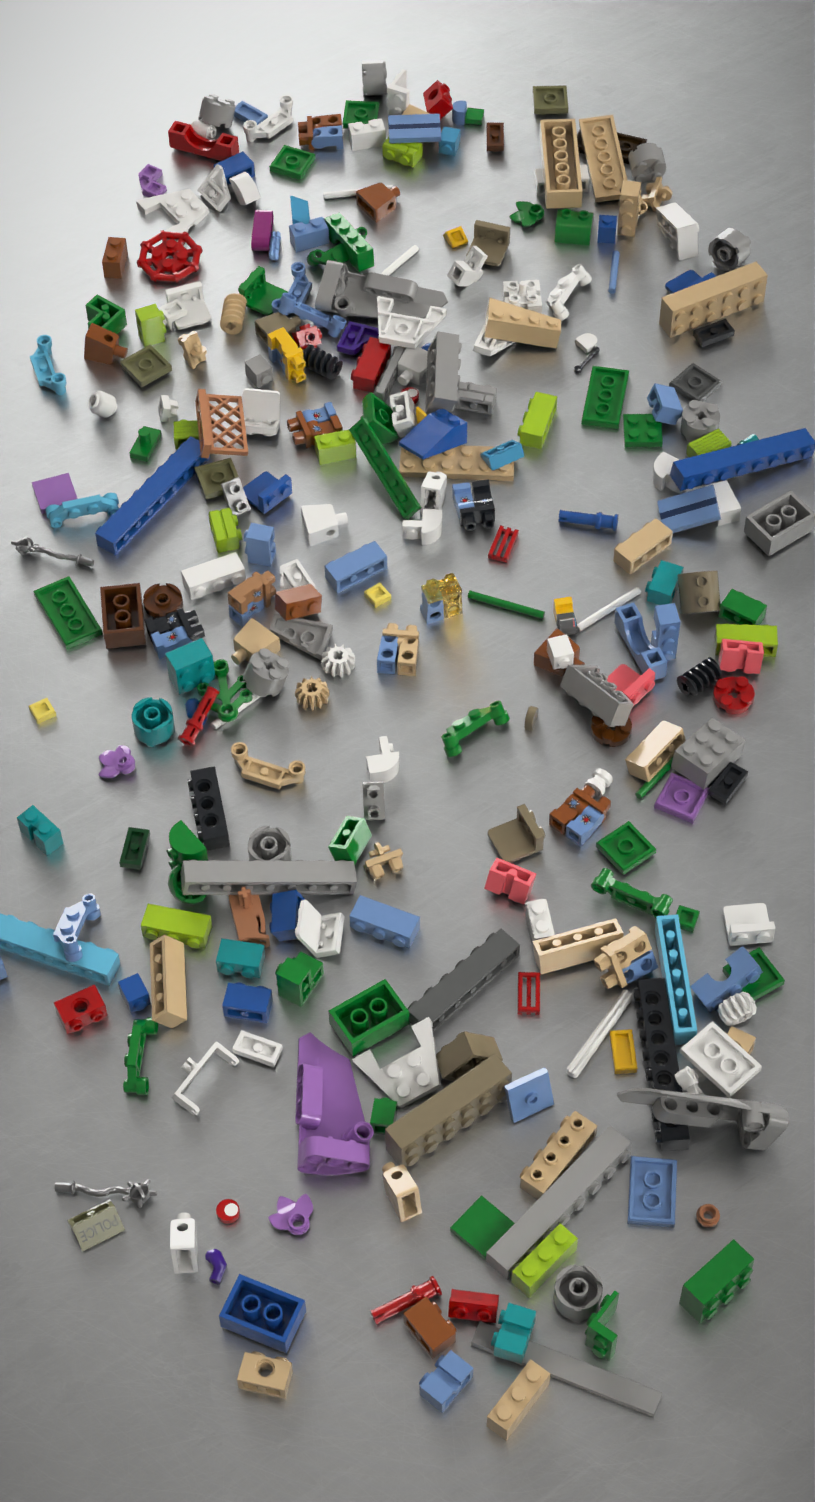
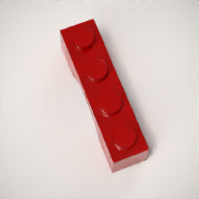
M174 121L168 130L170 148L220 161L239 153L237 136L222 133L218 139H205L193 130L191 124Z

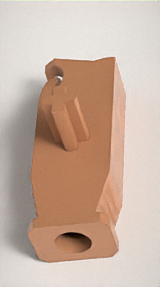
M245 886L241 887L238 895H228L238 941L263 944L266 949L270 946L269 935H266L265 918L259 895H251V890H246Z

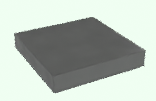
M692 363L669 383V386L674 387L678 394L689 401L697 400L703 402L721 386L722 381Z

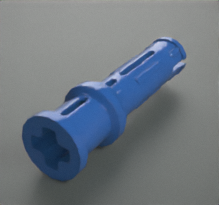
M560 510L558 522L595 526L599 530L600 528H607L616 532L618 514L613 516L604 515L602 512L588 514Z

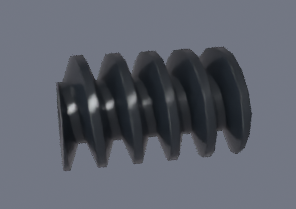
M312 344L306 347L303 353L306 368L330 380L335 379L339 375L343 361L338 362V357H332V354H326L324 350L320 351L318 347L314 348Z
M708 657L702 663L697 664L689 671L683 673V675L677 677V685L684 695L688 696L690 693L692 696H696L698 692L704 691V687H710V683H716V679H722L723 675L717 662L713 658Z

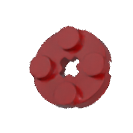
M726 677L716 682L713 701L719 709L720 707L725 709L726 713L741 714L746 712L749 706L753 704L755 692L746 677ZM736 693L738 695L737 698H733V696L729 694Z

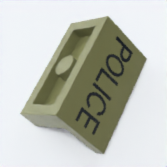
M110 1199L67 1220L82 1251L125 1231L116 1207Z

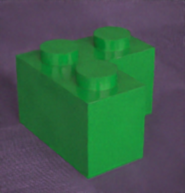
M98 294L85 305L89 321L87 323L88 329L91 323H94L118 334L127 326L125 309Z
M301 951L296 958L293 957L291 959L287 957L284 963L278 965L275 972L278 996L301 1007L324 974L323 962Z

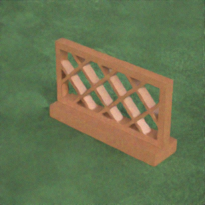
M198 389L195 406L201 458H209L210 454L248 456L242 396L206 394V389ZM209 401H216L219 405L214 407ZM235 402L238 406L233 408L228 403ZM224 407L229 412L225 415L219 409ZM215 413L220 419L216 421L211 415ZM235 415L239 420L234 422L229 417ZM226 421L231 426L225 428L221 423ZM217 427L222 433L218 435L212 430ZM235 428L241 434L236 436L231 431ZM227 435L233 440L228 443L223 437ZM218 441L224 447H214V444ZM237 442L243 449H236L232 445Z

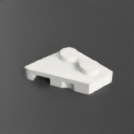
M217 164L197 191L219 212H221L231 197L223 167Z
M483 325L474 344L473 351L481 355L492 356L515 342L484 337L485 325Z
M298 559L280 566V591L307 584H312L316 589L315 584Z

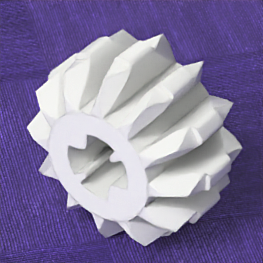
M335 644L333 648L327 647L326 652H323L321 666L325 669L326 675L331 674L333 678L339 675L342 678L343 674L349 675L350 670H354L355 655L352 653L351 648L345 649L344 644L341 647H337Z
M741 992L724 1000L723 1003L719 1004L717 1011L725 1025L734 1026L751 1018L756 1013L757 1007L749 993Z

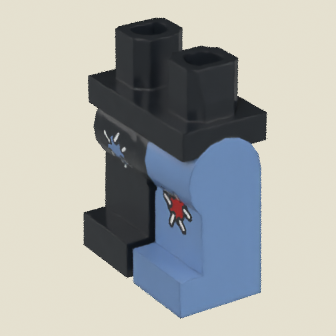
M489 479L472 482V494L469 482L452 484V498L460 520V526H464L466 531L474 530L476 524L483 523L485 528H492L495 522V506L491 496Z
M183 608L177 609V612H170L166 616L154 620L152 617L144 619L147 633L159 659L166 657L165 653L205 637L201 624L194 627L190 626L199 623L195 610L185 613Z

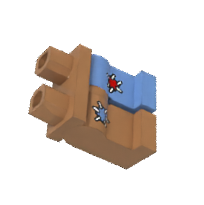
M268 570L263 574H259L256 571L252 574V577L247 578L227 592L229 617L243 628L251 615L262 611L264 606L266 608L271 605V597L276 592L275 587L272 585L275 582V576Z

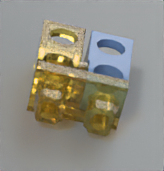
M453 573L446 574L442 580H427L426 584L421 586L422 605H420V611L426 624L443 620L444 616L447 619L463 614L462 589ZM456 606L457 609L449 611L450 608ZM433 613H438V615L430 617Z

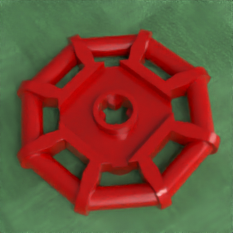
M160 230V233L147 241H142L140 244L141 250L139 259L136 262L137 266L142 268L153 282L169 281L179 283L186 276L199 270L198 265L203 249L185 231L180 233ZM162 240L161 244L153 247L154 244ZM185 243H187L191 249L187 250L184 247ZM147 252L152 254L151 258L146 259ZM193 257L192 262H188L187 259Z

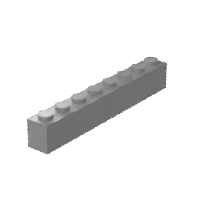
M189 860L183 861L181 869L183 895H238V891H241V887L244 886L246 890H251V895H272L273 893L297 890L301 895L354 894L357 884L354 861Z
M609 1126L487 1251L486 1262L508 1280L512 1276V1271L560 1223L564 1226L569 1221L570 1214L574 1210L578 1211L583 1207L586 1202L585 1199L590 1194L594 1195L601 1187L600 1183L605 1178L609 1179L616 1171L615 1167L620 1162L623 1164L628 1160L631 1155V1142L612 1126Z

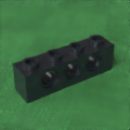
M215 766L191 770V779L187 781L189 792L194 791V796H191L192 808H197L198 812L194 814L195 824L201 828V831H197L198 839L204 844L207 851L230 847Z

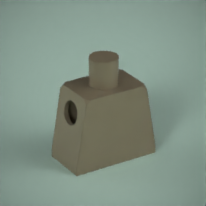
M277 312L255 320L256 335L268 346L267 334L284 327L292 337L291 333L296 332V327L301 325V320L297 315L288 318L286 315Z

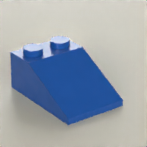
M438 409L428 414L401 439L399 446L424 460L466 444L467 422L446 409Z

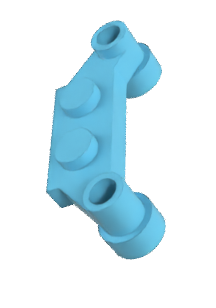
M40 335L37 338L38 348L30 356L39 386H45L54 390L56 394L63 395L66 392V376L63 373H55L49 357L52 354V339L49 335Z
M107 493L103 497L99 494L62 502L61 506L56 504L50 505L45 511L47 518L50 520L51 527L59 528L64 520L70 518L75 519L99 512H108V515L111 516L119 509V500L116 493Z

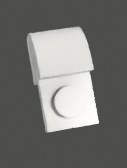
M243 172L229 179L231 183L228 184L229 192H235L239 205H247L261 198L255 182L248 173Z
M472 246L464 261H454L447 276L457 286H469L478 281L483 275L484 271L481 268L488 256L477 246Z
M664 451L654 462L653 484L660 491L666 486L670 490L682 494L685 490L680 491L670 477L672 464L679 459Z
M423 509L422 521L403 520V539H421L422 545L432 544L437 541L442 533V509Z
M387 736L379 737L380 754L366 756L369 782L383 781L386 783L392 780L399 772V751L394 752L393 744H389Z

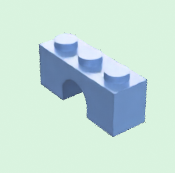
M675 603L655 606L653 619L656 630L652 631L651 645L654 648L660 647L666 660L670 661L676 659L681 622Z
M744 946L725 959L731 967V974L728 979L715 981L707 973L690 986L710 1013L713 1010L716 1011L719 1004L723 1003L724 1000L736 993H740L742 988L748 983L757 981L760 974L763 973L760 966Z

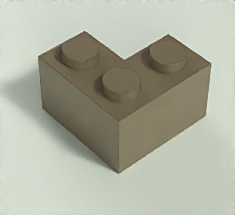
M467 1031L459 1033L452 1042L443 1046L441 1051L436 1054L442 1078L452 1081L457 1080L493 1054H496L503 1061L494 1037Z

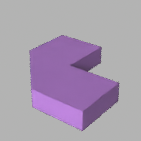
M147 164L138 173L142 194L147 197L163 195L167 191V187L156 182L163 174L162 169Z

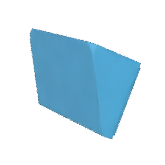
M290 196L292 223L303 222L308 224L310 220L308 201Z
M510 440L481 453L480 456L491 470H496L524 457V451L521 443Z

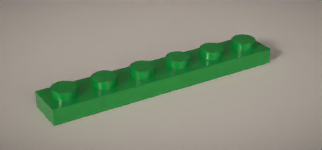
M362 417L349 431L404 519L408 520L422 507L367 419Z

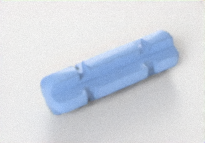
M279 231L271 233L269 259L271 261H277L279 257L281 233Z

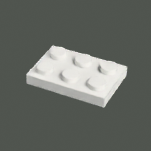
M713 1021L680 1049V1053L729 1098L759 1073L762 1068L753 1057Z

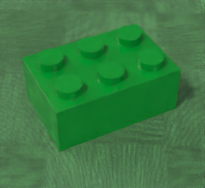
M386 979L328 1010L329 1024L352 1057L410 1025L408 1009Z
M733 1239L683 1284L679 1304L699 1323L705 1318L707 1320L711 1319L718 1311L717 1307L722 1303L726 1305L734 1297V1292L738 1288L742 1290L751 1281L750 1275L753 1272L754 1258Z

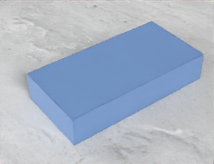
M243 100L236 105L234 116L244 122L253 120L258 125L268 118L266 113Z

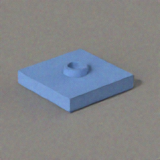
M545 1067L504 1086L510 1118L514 1123L554 1105L549 1073Z

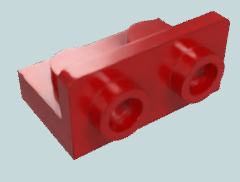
M452 1289L449 1299L448 1317L496 1323L499 1295Z

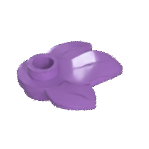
M119 745L115 751L108 750L99 755V760L104 765L98 774L102 778H113L120 772L122 774H129L135 768V759L127 746Z
M303 1194L295 1202L280 1196L277 1201L278 1213L270 1215L268 1217L269 1221L276 1229L288 1230L293 1235L306 1233L310 1226L309 1217L313 1212V1204L307 1194ZM300 1222L302 1226L295 1227L294 1224Z

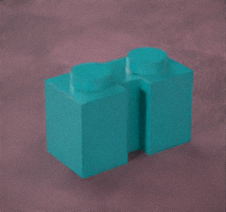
M661 560L659 566L653 569L652 581L647 582L645 592L648 593L647 601L658 605L671 604L675 592L678 590L677 575L683 574L684 567Z
M34 805L17 817L20 831L30 841L35 838L36 846L47 856L64 844L61 830Z
M221 938L216 958L217 972L225 975L239 972L245 978H260L266 957L265 946L263 944Z
M508 1303L506 1311L501 1310L498 1324L502 1326L499 1333L494 1332L491 1346L494 1347V1356L522 1364L536 1321L535 1310Z

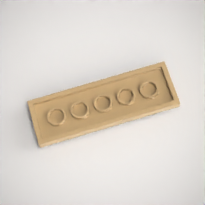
M613 115L579 119L595 203L620 199L619 189L622 188L623 180H627L614 117Z
M460 445L424 460L401 447L399 472L402 477L425 478L428 472H442L447 475V479L514 481V461L496 470H491L480 454L494 448L493 446Z

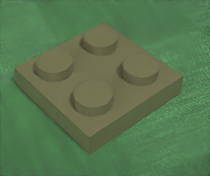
M566 85L533 86L534 114L568 113Z
M151 345L120 361L121 367L141 387L172 371L171 364Z
M231 458L194 467L206 500L224 495L220 484L239 477Z

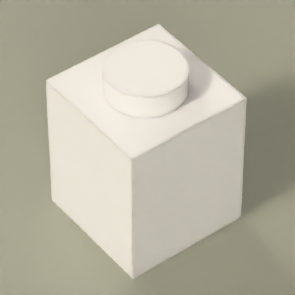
M562 635L548 638L547 653L553 669H564L568 667V664L573 665L574 652L568 636Z

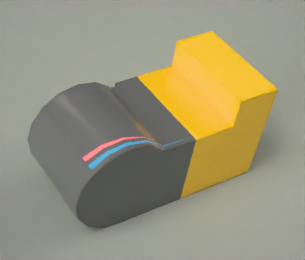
M572 597L554 599L553 613L557 628L565 635L577 634V622L573 611Z

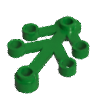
M218 659L214 661L215 675L218 677L220 693L216 699L222 701V705L213 703L210 710L218 713V718L221 721L231 722L238 717L239 707L243 703L252 701V692L244 689L247 688V683L242 682L243 675H240L228 690L226 678L229 672L228 662L224 659ZM206 682L198 684L197 690L200 696H204L209 684ZM243 688L244 690L240 692V696L233 703H230L234 695Z

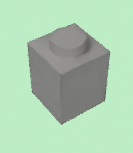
M261 354L245 361L246 376L257 388L273 380L272 367Z

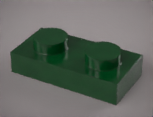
M128 828L119 862L120 867L141 870L150 837V830Z

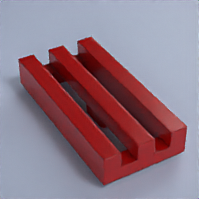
M500 525L488 553V558L507 563L519 530L511 531V528L507 527V529H504V526ZM502 534H504V537H503L502 542H501V544H500V546H499V549H498V551H497V554L494 555V553H495V551H496V548H497V546H498V544H499V541H500V539H501V536H502ZM512 536L504 557H501L508 537Z
M518 972L517 1014L522 1015V1012H525L526 1015H531V1013L540 1015V972ZM523 977L527 978L526 1006H522ZM531 978H536L535 1007H531Z

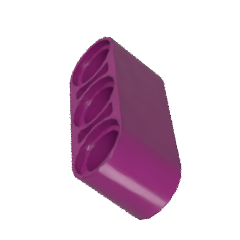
M255 210L251 237L252 251H270V239L274 221L273 210Z

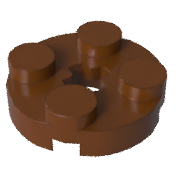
M170 583L161 586L160 584H154L145 591L143 596L144 609L147 614L154 618L166 616L170 612H177V609L183 607L180 589ZM160 599H161V600L167 599L165 603H160V602H159Z
M595 715L592 717L591 735L599 744L603 745L605 743L610 744V747H618L629 740L632 732V722L629 717L625 726H616L615 730L607 729L608 726L600 717Z

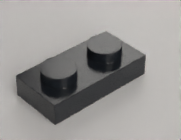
M726 319L694 330L693 336L701 347H705L734 336L735 330Z
M730 762L710 787L708 795L727 804L748 776V771Z

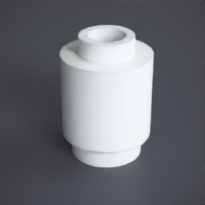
M199 119L192 121L191 126L193 130L201 137L212 140L216 136L215 126L204 123Z

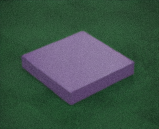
M69 473L32 482L41 514H45V509L50 505L56 504L61 506L62 502L78 499Z
M671 773L654 804V808L693 824L708 796L710 788L702 789L692 781Z

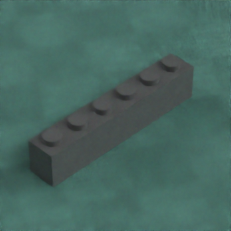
M503 929L498 930L496 933H491L484 944L480 947H475L468 958L460 960L453 971L449 974H444L437 985L428 988L421 999L413 1001L409 1005L410 1023L414 1025L429 1017L433 1024L432 1030L437 1029L519 956L520 944Z

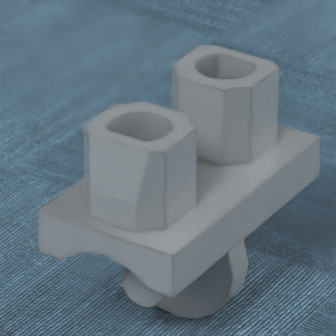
M239 477L220 484L225 500L233 515H240L251 510Z
M362 782L365 820L385 819L384 782Z

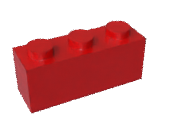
M370 337L367 344L363 345L362 356L358 357L356 369H353L351 373L353 389L374 393L391 356L390 344L380 343L378 338Z

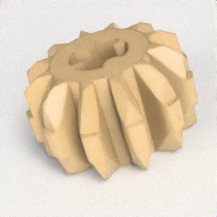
M311 676L309 680L303 678L302 683H297L295 697L298 705H303L304 710L308 707L312 711L315 707L321 709L322 704H327L330 693L326 681L322 682L320 677L315 680Z

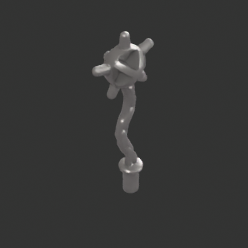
M22 537L19 541H11V544L15 545V549L22 555H28L30 552L34 553L37 551L57 559L76 561V565L82 564L89 567L94 565L93 559L83 557L81 554L75 556L53 552L50 549L41 547L39 544H34L32 539L28 537Z
M149 1179L144 1183L133 1184L129 1181L127 1183L129 1188L118 1186L104 1190H93L81 1184H76L75 1181L71 1183H55V1192H71L72 1195L75 1194V1191H81L95 1197L115 1193L125 1194L126 1196L122 1197V1200H131L138 1205V1208H142L143 1203L150 1196H157V1191H150L148 1187L151 1183Z

